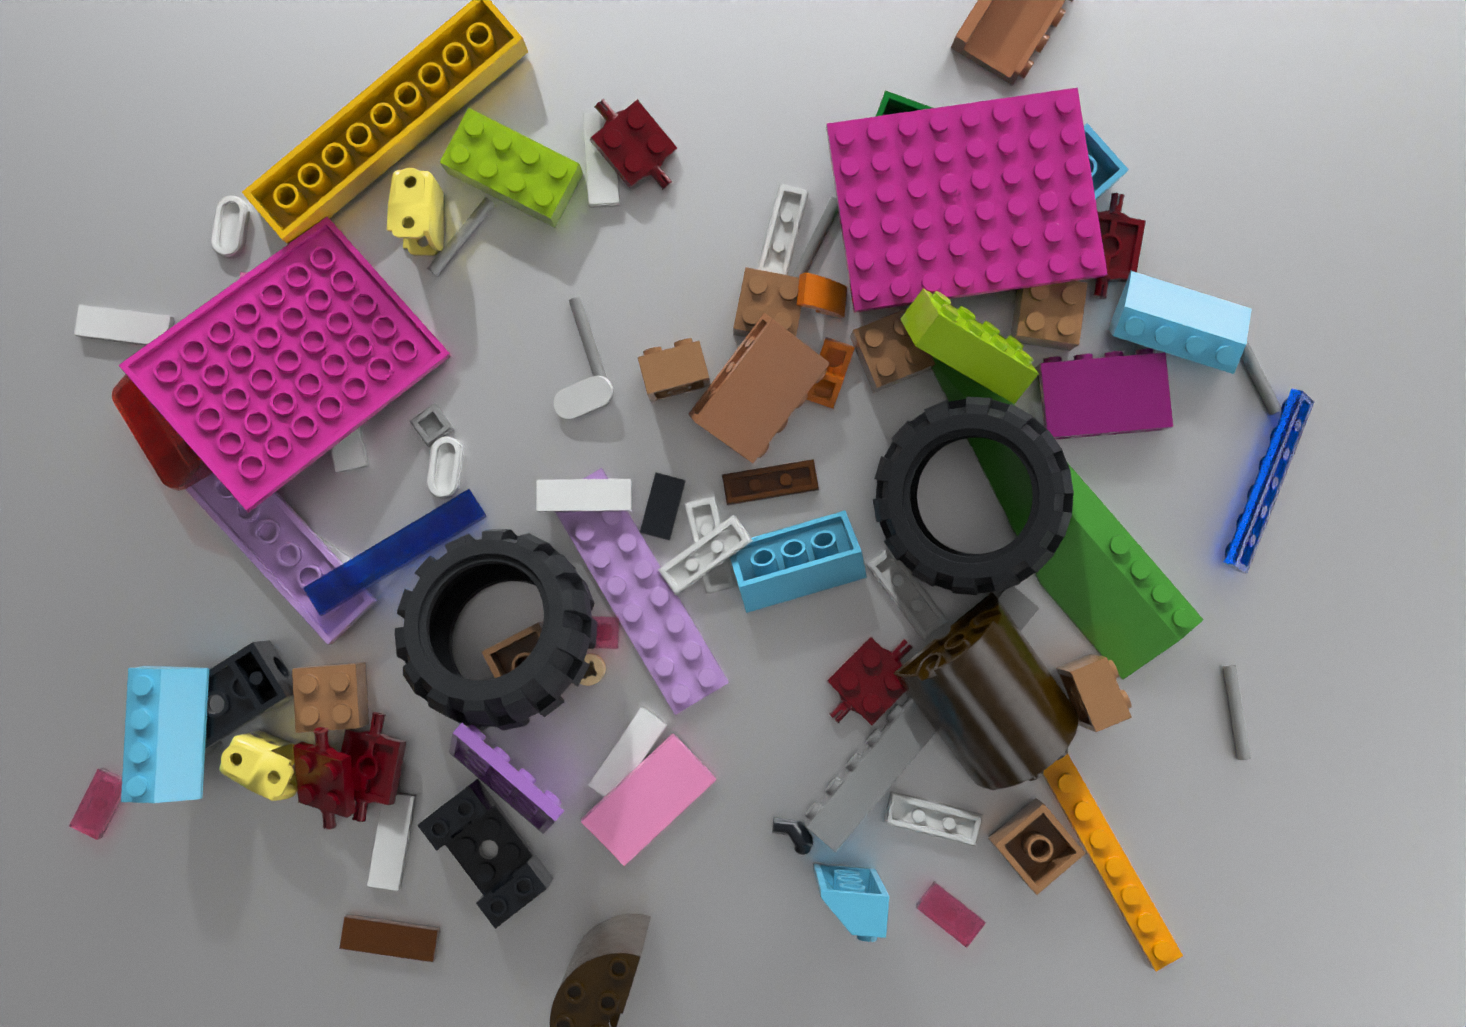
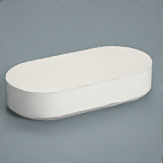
M226 196L222 198L215 210L211 247L217 254L227 259L239 256L243 252L246 242L250 210L248 205L239 197Z
M597 375L586 378L560 390L554 397V409L564 419L582 416L608 404L613 397V385L604 376Z
M452 437L437 439L433 443L430 452L427 488L433 496L441 499L453 497L460 486L464 450L461 443Z

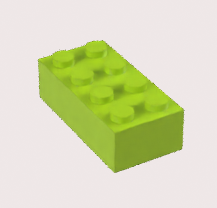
M469 107L439 162L447 174L556 228L583 176L579 163Z
M923 288L901 317V321L914 345L1015 404L1039 375L1031 364L1034 361L1033 358L1022 350L1024 348L1023 344L1010 335L1007 339L999 334L1000 331L988 321H984L981 324L975 320L976 316L965 307L960 306L959 309L950 305L951 301L942 293L935 291L932 294Z

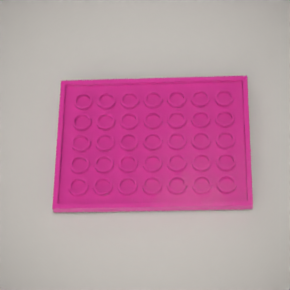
M1078 87L826 124L854 313L911 305L923 288L932 294L938 291L948 299L1098 278L1107 275Z
M325 217L119 364V367L249 513L450 358V353L328 217Z

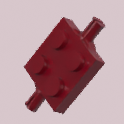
M605 99L598 102L594 108L597 109L606 122L603 128L591 136V143L629 188L633 187L641 179L652 176L662 190L672 183V180L661 169L664 160L677 150V146L638 99L625 110L618 111L617 113L613 111Z
M1112 193L1109 210L1098 212L1107 275L1094 278L1097 279L1093 294L1094 298L1106 299L1110 281L1126 282L1130 271L1137 272L1146 220L1131 218L1121 213L1124 194L1118 196L1119 193Z
M870 637L827 680L839 693L842 700L829 713L834 718L843 710L834 719L838 724L852 710L860 714L872 726L906 692L893 674L902 666L900 660L913 649L909 644L900 652L908 643L905 639L892 651L882 648Z
M372 712L369 731L345 729L341 753L351 755L354 799L356 801V812L352 817L354 821H366L369 803L376 802L388 806L395 804L407 741L390 738L382 733L386 714Z
M318 727L314 729L315 745L301 741L293 746L298 803L319 809L322 812L323 828L330 830L337 826L335 815L348 818L356 812L351 755L340 753L329 745L328 728Z

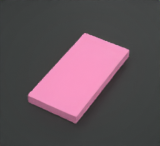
M672 733L582 817L581 823L625 866L717 779L687 746Z

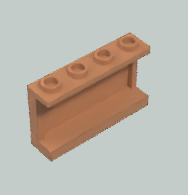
M978 0L956 34L951 48L1009 84L1014 85L1017 78L1020 76L1024 79L1033 66L1034 62L1030 58L1034 51L1041 53L1050 38L1046 34L1050 25L1056 28L1066 12L1062 8L1066 0Z
M764 313L688 415L699 426L751 463H754L757 458H761L767 452L769 442L775 434L780 433L786 427L788 417L795 408L803 405L807 399L808 391L814 383L822 380L830 363Z

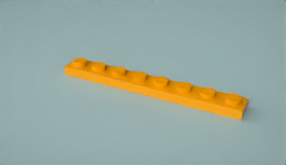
M1067 753L1063 758L1056 760L1045 769L1042 775L1148 962L1155 971H1158L1183 957V954Z

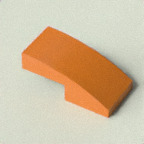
M807 272L799 275L798 306L815 309L816 313L838 318L845 317L847 287L845 285Z
M828 337L825 338L820 356L830 364L827 366L826 374L822 380L814 383L808 391L806 400L834 409L855 349L854 346Z

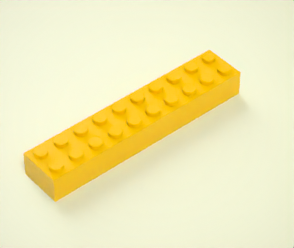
M491 0L470 1L243 190L242 193L277 235L289 244L325 217L331 218L526 55L528 49L523 37Z

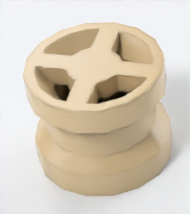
M594 653L586 654L584 661L590 666L580 684L591 686L601 681L604 677L606 664L599 655Z

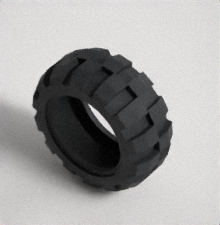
M966 397V399L954 401L945 400L924 409L925 412L912 421H907L891 438L893 442L885 456H881L874 479L877 480L876 499H873L876 523H880L886 538L884 543L897 561L900 560L913 572V576L932 587L938 586L955 594L977 595L994 591L1000 592L1019 585L1022 581L1038 572L1054 556L1067 532L1072 516L1074 491L1071 470L1062 448L1050 431L1038 422L1033 415L1013 404H1006L992 400V398ZM986 438L1000 442L1010 448L1020 458L1029 474L1033 500L1027 523L1011 543L996 551L971 554L951 549L931 534L920 515L917 492L919 480L925 466L939 450L958 440Z
M488 529L482 531V539L475 540L470 534H467L445 544L446 554L438 560L429 556L414 572L420 579L413 591L404 589L397 609V614L404 618V627L395 628L394 633L396 655L406 663L403 666L404 678L413 692L428 702L430 708L468 727L472 724L480 730H485L488 727H497L504 731L526 726L530 722L529 717L539 713L546 717L564 703L561 694L571 683L577 687L579 686L590 666L584 660L587 650L594 649L596 646L598 622L592 618L591 611L595 603L587 583L579 576L576 568L564 555L556 551L550 543L530 533L517 536L511 529ZM519 581L536 586L543 603L544 619L539 640L530 655L514 670L500 677L489 680L465 679L459 672L452 653L454 626L465 605L480 591L501 582Z

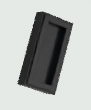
M655 472L640 533L666 540L671 539L686 480Z

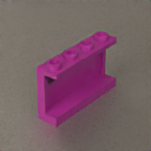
M1146 348L1136 350V355L1124 356V351H1113L1104 353V358H1093V354L1073 356L1074 360L1062 361L1061 356L1043 358V363L1034 368L1039 374L1044 427L1050 431L1055 440L1162 431L1172 428L1173 418L1166 353H1155V349Z

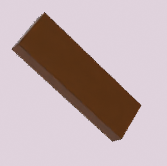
M814 459L722 474L727 506L819 490Z
M347 914L344 917L339 949L434 962L440 928Z

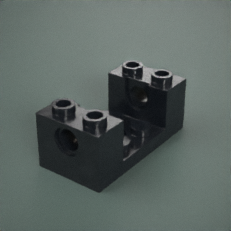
M270 640L252 642L209 670L205 755L223 744L222 739L261 714L276 710L294 699L293 677ZM214 695H219L224 700V708L220 713L214 712L210 707V700Z
M476 779L417 825L436 851L446 845L483 894L476 904L495 929L544 892L553 880L552 875L479 779ZM491 840L497 844L498 853L496 856L488 857L482 852L481 847L484 841Z

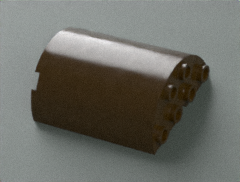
M991 592L950 626L951 629L947 635L931 641L893 674L974 783L983 788L996 790L1040 778L1045 769L1068 753V747L1078 728L1079 718L1074 706L999 599Z
M642 914L617 915L596 927L594 926L582 938L554 998L550 1012V1027H617L620 1014L624 1012L641 958L651 916Z

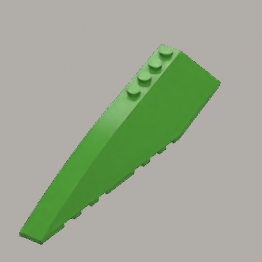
M933 357L935 365L931 370L948 401L966 399V397L992 398V400L1006 404H1013ZM967 438L992 491L1009 520L1008 522L1013 532L1018 536L1027 523L1033 500L1031 480L1026 467L1010 448L1000 442L986 438ZM1069 465L1074 491L1072 516L1066 535L1054 556L1036 572L1035 576L1043 589L1101 656L1107 657L1108 661L1112 660L1114 662L1119 677L1124 680L1179 642L1204 619Z

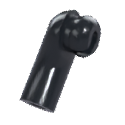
M774 817L772 833L789 835L795 845L794 850L801 855L808 854L813 846V837L806 826L799 820Z

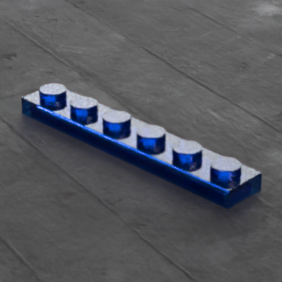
M1291 389L1288 398L1282 404L1281 416L1277 426L1270 434V444L1266 455L1259 462V472L1255 483L1248 490V500L1244 511L1237 518L1235 534L1232 541L1226 546L1224 563L1238 572L1248 574L1315 403L1302 390Z
M468 489L303 587L319 615L323 616L486 518V514L471 490Z

